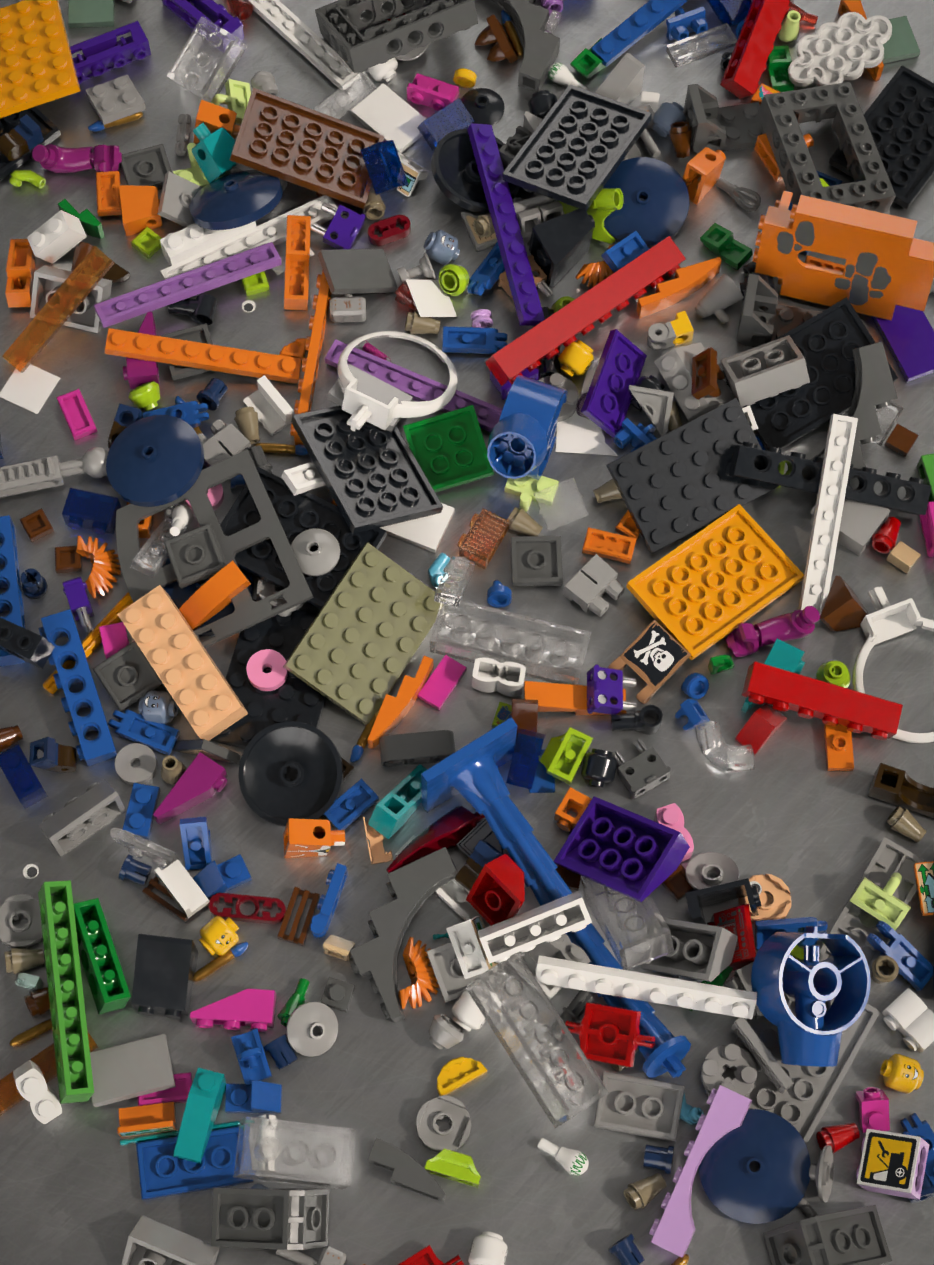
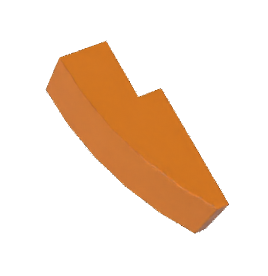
M28 239L10 240L5 291L8 308L31 307L35 255Z
M232 560L203 584L179 608V611L194 631L232 602L231 599L251 585V583Z

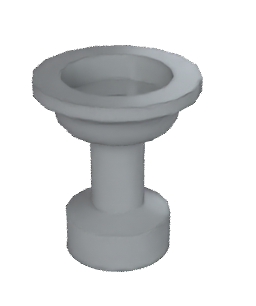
M426 252L419 260L420 265L408 270L404 267L397 269L404 287L407 286L405 279H412L422 274L426 278L436 279Z

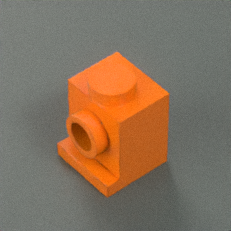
M570 787L555 812L554 820L558 821L557 826L567 832L574 829L592 799ZM573 811L577 816L574 818L567 813Z

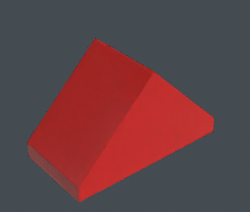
M765 703L753 713L736 736L735 741L755 756L787 720V717L774 709L772 705Z

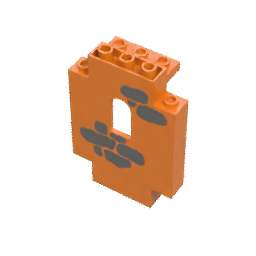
M783 191L781 200L776 199L774 207L768 206L766 215L761 214L758 229H761L762 232L758 231L755 246H759V248H755L752 262L756 263L755 273L778 278L777 284L781 285L780 295L826 306H832L847 297L857 313L891 321L895 305L920 311L925 310L934 278V243L913 238L917 225L916 220L800 195L798 205L793 204L792 210H788L793 193ZM802 251H812L846 259L844 272L806 264L799 259L798 254Z

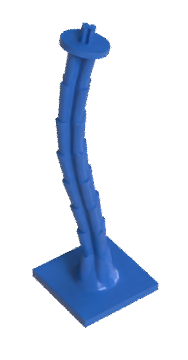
M511 717L421 773L422 806L428 813L460 793L479 814L485 816L502 849L508 851L511 859L524 872L526 887L530 886L538 903L542 906L572 894V891L556 871L557 865L532 833L534 829L509 798L511 794L498 770L499 767L514 759L517 724ZM592 923L587 924V927L580 931L566 933L571 943L581 947L590 959L589 964L624 970L603 944L605 940ZM597 993L598 997H602L608 1006L641 1011L640 1035L655 1037V1042H650L655 1043L653 1049L638 1046V1049L646 1059L642 1070L649 1078L660 1076L667 1071L672 1078L676 1076L678 1078L682 1075L686 1068L681 1063V1060L686 1056L691 1047V1043L685 1036L674 1037L655 1016V1010L647 1001Z

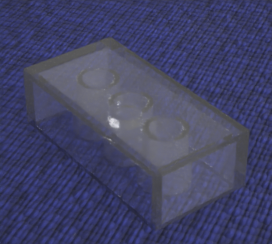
M584 876L580 877L585 899L623 970H629L674 952L670 929L651 895L642 902H639Z
M246 1116L240 1120L234 1178L346 1189L351 1186L356 1129Z

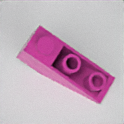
M245 989L190 1012V1019L199 1028H213L214 1024L224 1025L223 1028L228 1030H239L240 1026L251 1027L250 1030L257 1028L258 1032H265L267 1028H274L277 995L275 990Z

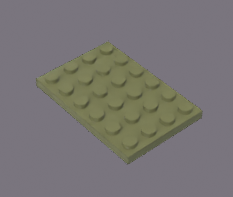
M367 542L283 667L366 726L379 710L386 694H389L448 601Z

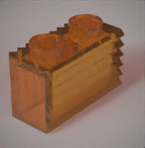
M483 508L479 515L474 514L469 524L471 529L467 534H462L457 547H459V556L482 569H486L509 530V521Z

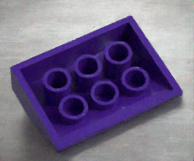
M594 796L554 859V863L642 902L678 868L690 846L681 832Z

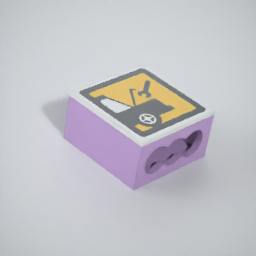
M867 1129L861 1146V1163L856 1172L857 1184L866 1191L920 1200L929 1144L918 1136Z

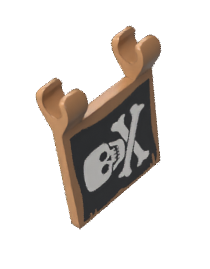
M654 620L608 668L623 670L628 665L648 684L636 695L639 702L646 704L691 654Z

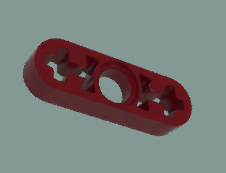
M217 893L211 897L209 902L211 914L214 917L220 916L224 920L230 917L233 921L275 925L283 921L286 913L285 904L278 898ZM220 900H224L227 906H234L233 901H237L235 905L236 914H232V908H223L222 912H218L215 905H218ZM243 903H253L255 911L251 915H243L240 912V907ZM264 903L263 909L271 910L273 905H277L281 913H276L275 917H271L270 912L262 911L263 916L259 917V904Z

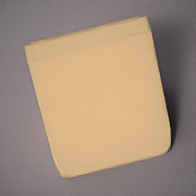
M900 541L889 553L886 560L907 574L921 554Z
M330 935L323 944L325 954L344 961H349L352 955L350 950L355 947L354 942L335 935Z

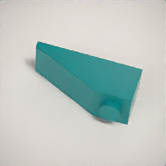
M776 639L764 664L800 674L805 665V662L801 660L805 652ZM747 697L741 711L746 713L758 704L748 701Z
M419 764L376 804L368 825L389 840L422 803L421 773L428 769Z
M202 1068L197 1069L185 1106L173 1154L174 1157L201 1163L226 1091L224 1074Z

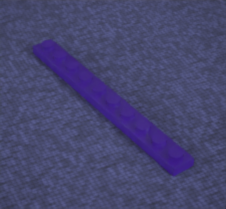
M471 123L467 130L520 326H536L544 321L545 318L509 186L503 180L502 173L504 168L492 125Z

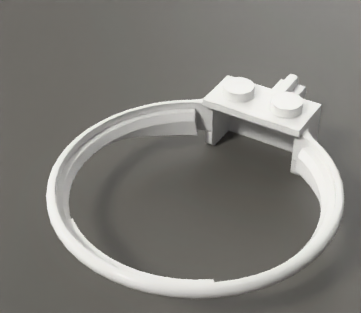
M381 331L363 335L353 340L344 348L338 361V376L345 389L342 410L352 414L347 421V425L351 426L350 429L352 431L360 430L365 422L386 430L394 418H415L432 414L446 406L453 398L457 389V372L450 358L433 343L404 332ZM391 337L414 341L433 351L443 363L447 364L450 373L449 385L440 397L431 401H401V404H398V398L394 397L386 405L356 391L358 379L352 375L348 367V356L356 345L372 338Z
M882 586L868 591L876 612L866 615L860 624L866 636V641L855 660L853 689L864 694V666L874 645L916 630V626H921L922 629L934 632V620L920 617L912 598L891 606ZM897 729V734L892 738L909 743L934 742V732L911 733Z

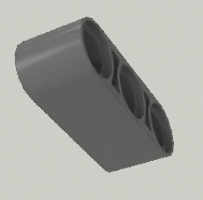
M450 730L388 735L379 739L381 765L384 767L439 763L456 752L454 733Z

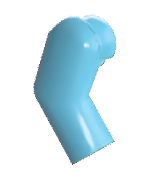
M440 553L428 569L430 583L437 589L443 588L448 582L444 574V568L451 559L444 553Z
M684 1092L680 1119L690 1125H696L700 1116L704 1114L703 1110L699 1107L696 1108L688 1105Z

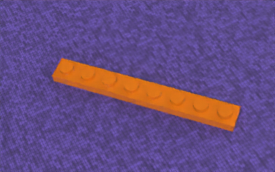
M323 270L322 275L318 274L316 288L319 289V293L314 295L313 309L316 310L315 316H310L309 330H312L311 336L306 338L305 350L308 351V356L303 357L302 372L305 373L304 379H299L298 393H301L300 400L295 401L294 414L310 412L312 408L331 298V291ZM291 423L290 435L294 436L295 445H304Z
M108 328L105 354L256 378H261L265 375L268 380L298 384L301 358Z

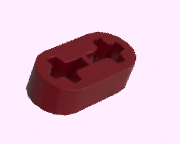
M395 215L371 224L368 228L369 242L379 247L406 238L411 231L410 220L405 215ZM400 224L402 227H404V229L400 230V228L396 227V225ZM375 232H379L380 234H382V236L378 237V235L375 234Z

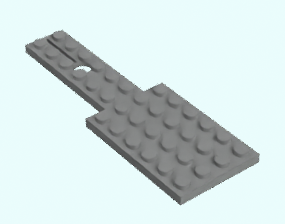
M884 837L829 933L846 934L852 938L863 951L870 973L874 960L880 956L881 952L871 946L866 940L867 936L873 933L886 944L889 939L884 937L876 926L870 928L861 923L859 914L863 909L850 902V899L864 877L884 889L894 871V873H900L902 879L893 896L909 905L917 890L913 866L915 863L927 862ZM824 943L819 950V961H824L832 956ZM784 993L788 1001L787 1005L796 1017L795 998L789 997ZM835 998L826 1001V1013L830 1009ZM866 1004L864 1011L857 1021L842 1031L837 1066L833 1067L782 1064L777 1026L768 1021L764 1015L756 1020L755 1017L748 1019V1024L794 1083L784 1093H780L741 1040L737 1038L734 1044L747 1051L756 1065L757 1078L753 1088L745 1096L752 1100L749 1109L765 1110L783 1117L796 1128L807 1145L881 1011ZM724 1066L722 1076L724 1078L729 1077L731 1080L735 1079V1069Z

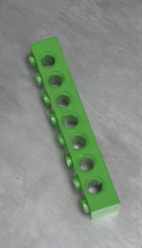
M71 880L44 882L38 892L59 1099L60 1104L86 1102L94 1094Z

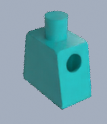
M203 122L193 130L200 142L192 148V154L209 183L232 169L233 166L235 167L239 164L230 160L236 140L224 128L211 133Z

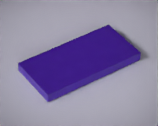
M895 305L892 321L871 316L906 382L934 373V330L923 311Z
M617 329L610 330L581 412L612 438L621 429L622 421L625 419L632 399L629 394V385L633 386L639 380L647 358L644 352Z

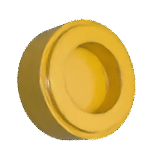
M464 68L455 70L453 77L454 83L462 88L474 87L477 75L473 71Z

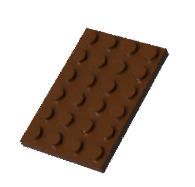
M253 88L230 160L364 209L385 136Z

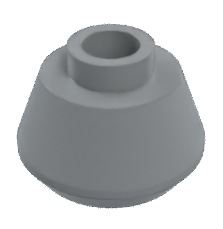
M438 1014L433 1017L428 1032L431 1035L429 1040L434 1046L439 1049L443 1047L449 1049L463 1041L464 1032L456 1022L444 1014Z

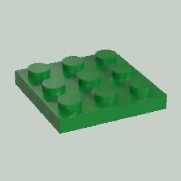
M473 405L403 426L409 448L435 493L494 475L493 468L490 466L487 458V448Z

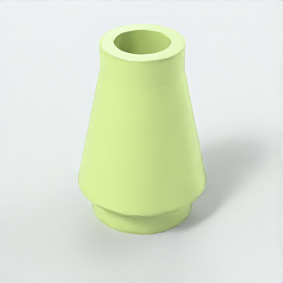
M795 10L789 11L786 18L782 21V28L778 33L781 41L790 43L798 38L801 18L799 12Z

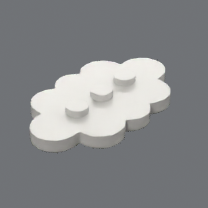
M848 12L840 16L837 23L827 22L822 24L816 34L806 35L797 43L796 52L798 58L792 61L788 68L790 81L798 87H806L813 83L819 87L842 83L843 80L858 79L862 75L864 68H873L882 62L884 58L883 44L892 35L890 20L881 15H875L865 20L859 13Z

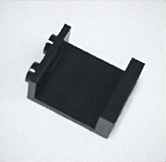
M749 878L685 893L693 923L706 925L703 906L746 896L748 897L753 916L759 915L757 907L762 906L756 885L751 886Z

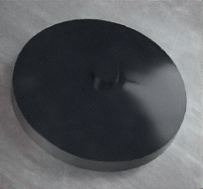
M459 129L448 133L439 141L431 159V170L437 186L446 197L460 207L474 212L490 213L468 130ZM495 137L498 150H500L505 143ZM507 182L511 197L514 199L520 186Z
M287 721L270 725L251 739L242 754L238 776L242 795L249 807L264 820L286 826L289 818L319 819L323 816L340 794L344 771L337 747L324 732L306 723Z

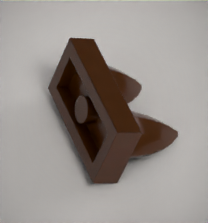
M493 14L486 18L489 26L479 34L475 45L485 46L498 42L488 54L487 60L501 61L507 58L510 63L518 60L496 16Z
M710 347L692 358V396L698 400L706 395L711 397L721 396L717 380H722L725 377L717 364V351Z

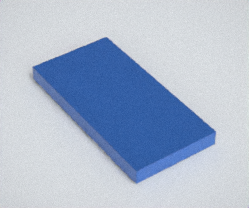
M246 1125L213 1130L201 1163L174 1157L173 1154L178 1136L136 1143L142 1200L254 1182Z

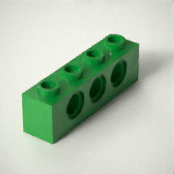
M99 898L74 903L79 956L98 1014L122 1009L126 1006L131 995Z

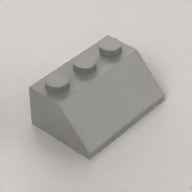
M44 265L34 271L30 318L99 333L102 324L95 312L94 305L110 299L112 280Z
M790 335L721 360L732 393L737 398L741 407L752 405L768 397L777 396L781 392L799 388L810 382L805 358Z
M701 342L673 348L654 361L670 390L674 392V397L689 421L734 399L724 379L717 380L721 396L711 397L706 395L699 400L692 396V358L705 351Z
M104 779L102 782H95L90 785L86 793L79 798L74 797L70 799L59 812L47 815L39 827L61 857L126 810L117 792Z
M654 916L640 968L712 982L732 963L738 936L723 927Z
M142 1215L128 1237L121 1265H215L220 1247L211 1246L208 1242Z

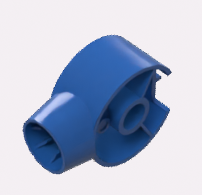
M522 375L516 377L505 401L499 422L494 426L489 436L487 458L490 466L496 473L511 479L525 476L537 480L541 478L556 441L554 434L562 405L567 400L566 389Z
M806 926L805 933L776 932L758 950L751 972L752 992H757L756 1004L761 1013L768 1021L777 1026L781 1063L799 1066H837L842 1031L853 1025L861 1016L868 1002L871 986L870 970L866 957L858 944L848 935L818 933L817 926ZM804 938H818L826 945L832 956L824 961H819V946L804 945V960L795 959L790 955V952ZM784 993L789 997L795 998L796 1017L788 1007ZM835 998L830 1009L826 1013V1001Z

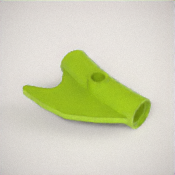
M603 188L586 211L588 215L590 214L595 222L592 234L593 239L609 244L615 242V239L605 229L604 221L612 212L622 208L624 199L621 189ZM560 202L565 214L579 209Z

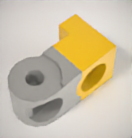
M686 311L676 313V318L673 321L665 324L655 323L651 325L647 336L648 346L653 350L659 351L692 341L694 330Z

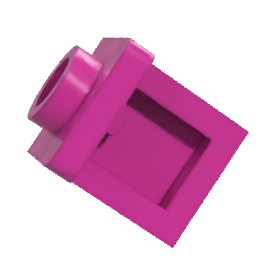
M867 1087L863 1091H856L862 1133H866L867 1129L890 1131L889 1099L884 1091L876 1087Z

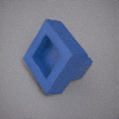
M687 699L680 704L681 708L675 714L677 719H681L684 716L688 717V723L682 727L684 730H692L698 726L703 727L710 721L698 701L693 699Z

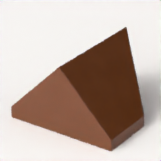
M835 576L821 612L820 620L833 632L861 627L860 624L864 617L869 614L842 577Z

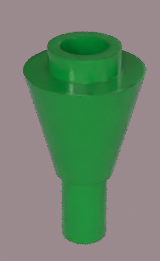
M299 979L295 993L292 994L277 1015L284 1027H287V1022L292 1012L298 1006L305 1003V994L310 983L306 979Z

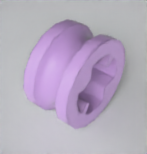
M479 309L472 312V327H492V312L487 309Z

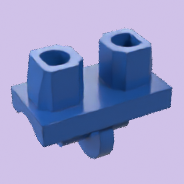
M702 6L685 12L682 7L678 8L675 11V16L666 20L668 29L667 39L669 41L675 39L680 44L687 41L689 34L692 32L699 36L708 32V23L705 19L706 10Z
M626 418L622 421L621 429L614 437V443L622 449L630 443L635 447L632 450L634 451L657 439L653 435L656 427L653 424L645 427L641 423L636 426Z
M257 1028L231 1037L245 1085L252 1084V1080L261 1081L272 1077Z

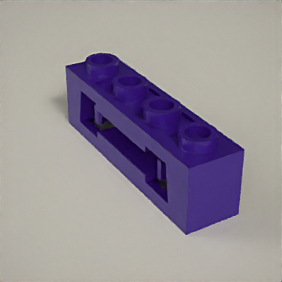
M162 0L163 5L224 54H227L244 39V26L241 20L230 15L223 5L217 4L213 0Z
M138 21L70 46L71 54L81 50L83 52L82 55L77 54V57L73 58L79 84L151 55L149 41ZM128 32L131 33V36L126 38L121 37L120 40L117 41V36L126 34Z

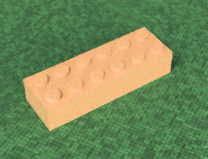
M160 585L117 614L200 739L210 741L248 714L169 594Z

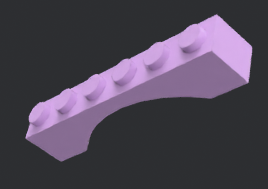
M721 1085L718 1090L712 1089L707 1100V1104L711 1105L707 1116L704 1114L700 1116L695 1128L699 1131L696 1141L690 1140L684 1153V1156L688 1157L684 1168L678 1167L672 1180L677 1183L672 1194L667 1192L662 1202L661 1208L665 1209L661 1220L656 1218L649 1233L653 1235L651 1243L680 1257H684L696 1230L692 1218L691 1195L697 1169L705 1154L719 1139L742 1125L752 1102L751 1099Z

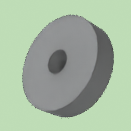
M140 743L129 744L118 752L115 758V770L119 778L128 785L133 786L134 783L145 784L156 774L157 759L154 752L148 746ZM135 761L141 762L137 768L132 767V763Z

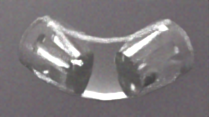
M706 722L695 726L696 738L701 752L713 765L726 771H748L755 769L751 744L743 746L727 744L722 736L720 722Z

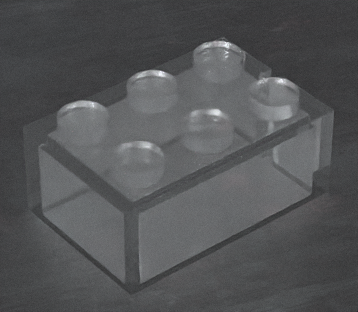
M201 16L168 72L167 77L202 100L211 102L216 94H220L246 50L247 45L238 37Z

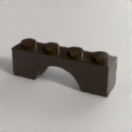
M880 763L874 773L868 796L934 818V788L916 782L904 770Z

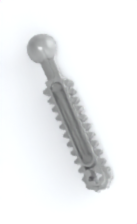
M93 447L87 450L81 459L60 463L58 456H52L0 467V498L64 485L63 477L86 473L93 478H102L107 475L106 460L108 451L101 447Z

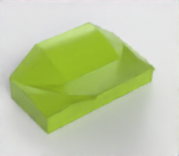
M569 727L565 734L551 737L540 762L546 767L549 775L570 785L584 760V756L593 738Z
M443 1149L435 1157L428 1159L425 1165V1170L429 1174L476 1188L479 1186L481 1175L477 1171L471 1156Z

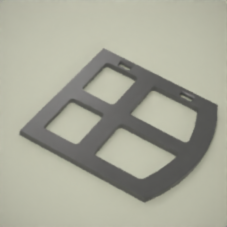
M248 449L201 470L195 484L184 495L170 503L155 507H143L130 503L116 510L117 553L121 572L133 602H136L159 585L163 588L177 581L171 563L151 573H144L138 528L141 520L184 500L190 502L200 527L208 523L213 525L226 565L233 560L238 566L235 560V555L238 552L266 539L272 541L289 579V587L257 602L253 601L248 587L231 599L235 607V611L232 614L193 631L200 640L198 635L212 629L215 636L201 642L204 648L314 598ZM237 475H242L259 511L261 520L237 533L225 536L208 498L207 491ZM284 596L286 603L272 609L270 602Z

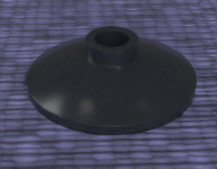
M476 88L468 91L461 98L459 104L460 115L468 124L494 125L501 120L505 109L501 96L487 88Z

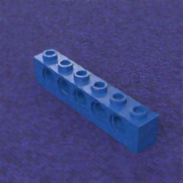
M10 515L1 516L0 543L2 545L0 546V565L5 567L0 570V589L7 588V590L0 594V614L4 611H10V613L0 618L26 629L15 526ZM0 650V667L28 663Z
M71 609L41 618L43 627L38 628L40 635L55 646L48 660L50 666H56L58 673L53 675L58 689L63 688L65 697L61 698L65 713L70 712L73 719L68 724L72 736L78 735L80 745H77L76 749L80 761L85 759L87 765L92 766L116 758L117 752ZM60 637L68 638V642L63 646L55 644L56 640ZM68 660L76 662L72 669H64L63 664ZM79 683L83 685V689L78 693L70 691L74 684ZM88 707L91 709L89 715L85 717L78 715V711L81 708ZM89 731H97L99 733L95 740L89 741L85 739Z

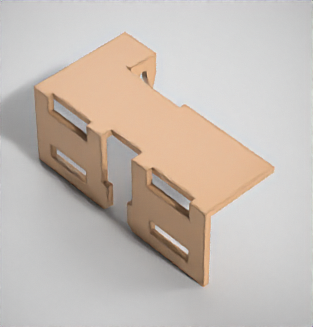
M363 817L366 839H369L367 844L371 865L393 861L392 851H384L383 835L368 825L369 821L365 822Z

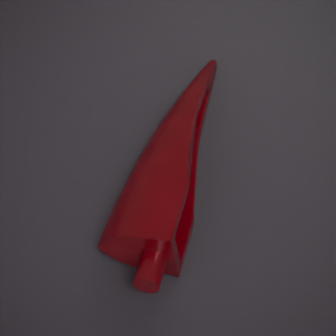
M463 806L454 808L413 839L395 858L386 871L389 874L444 847L446 849L456 847L485 816L478 812L472 813Z

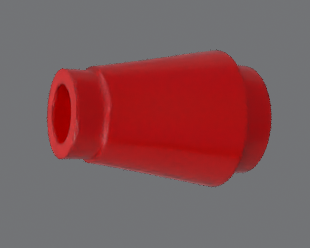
M888 517L872 536V547L877 552L887 554L895 547L901 526L900 520L895 517Z
M854 1122L822 1127L821 1131L816 1133L817 1143L821 1151L825 1145H830L833 1154L855 1141V1139L860 1138L859 1129Z

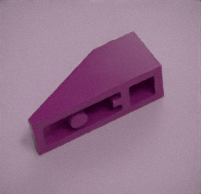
M147 312L138 333L156 336L153 312ZM126 357L127 366H123L124 381H129L131 389H135L150 381H155L160 386L158 362Z
M199 752L154 812L155 821L161 825L212 798L216 792H221L228 781L225 768Z

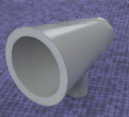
M723 274L699 301L695 310L702 319L715 314L722 324H725L731 318L724 311V308L743 300V295L735 282L728 275Z

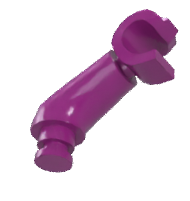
M48 144L46 146L37 145L32 152V157L35 161L40 162L44 169L54 173H75L94 168L97 172L118 171L119 164L122 162V153L119 152L118 145L103 144L96 145L94 148H63Z
M806 606L803 610H795L791 613L776 616L754 626L750 623H741L738 626L739 628L728 634L726 641L736 657H745L757 652L759 646L774 644L776 639L785 642L810 635L814 631L815 623L820 619V614L815 607Z

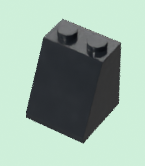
M582 209L566 213L535 225L532 228L529 251L534 256L535 262L547 275L546 285L550 289L589 251L595 222L593 217Z
M138 934L131 1005L135 1010H138V1014L153 1016L154 1012L165 1013V1017L180 1019L181 1015L188 1016L194 983L193 976L198 959V950L193 940Z

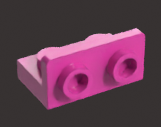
M418 73L413 82L408 83L407 100L446 113H450L459 94L458 86Z

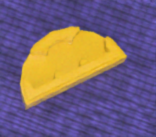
M458 1057L450 1060L442 1067L437 1078L439 1096L450 1094L487 1073L488 1070L481 1062L472 1058Z

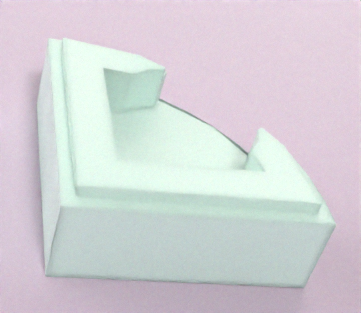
M19 973L15 984L30 990H37L43 987L44 982L38 976Z

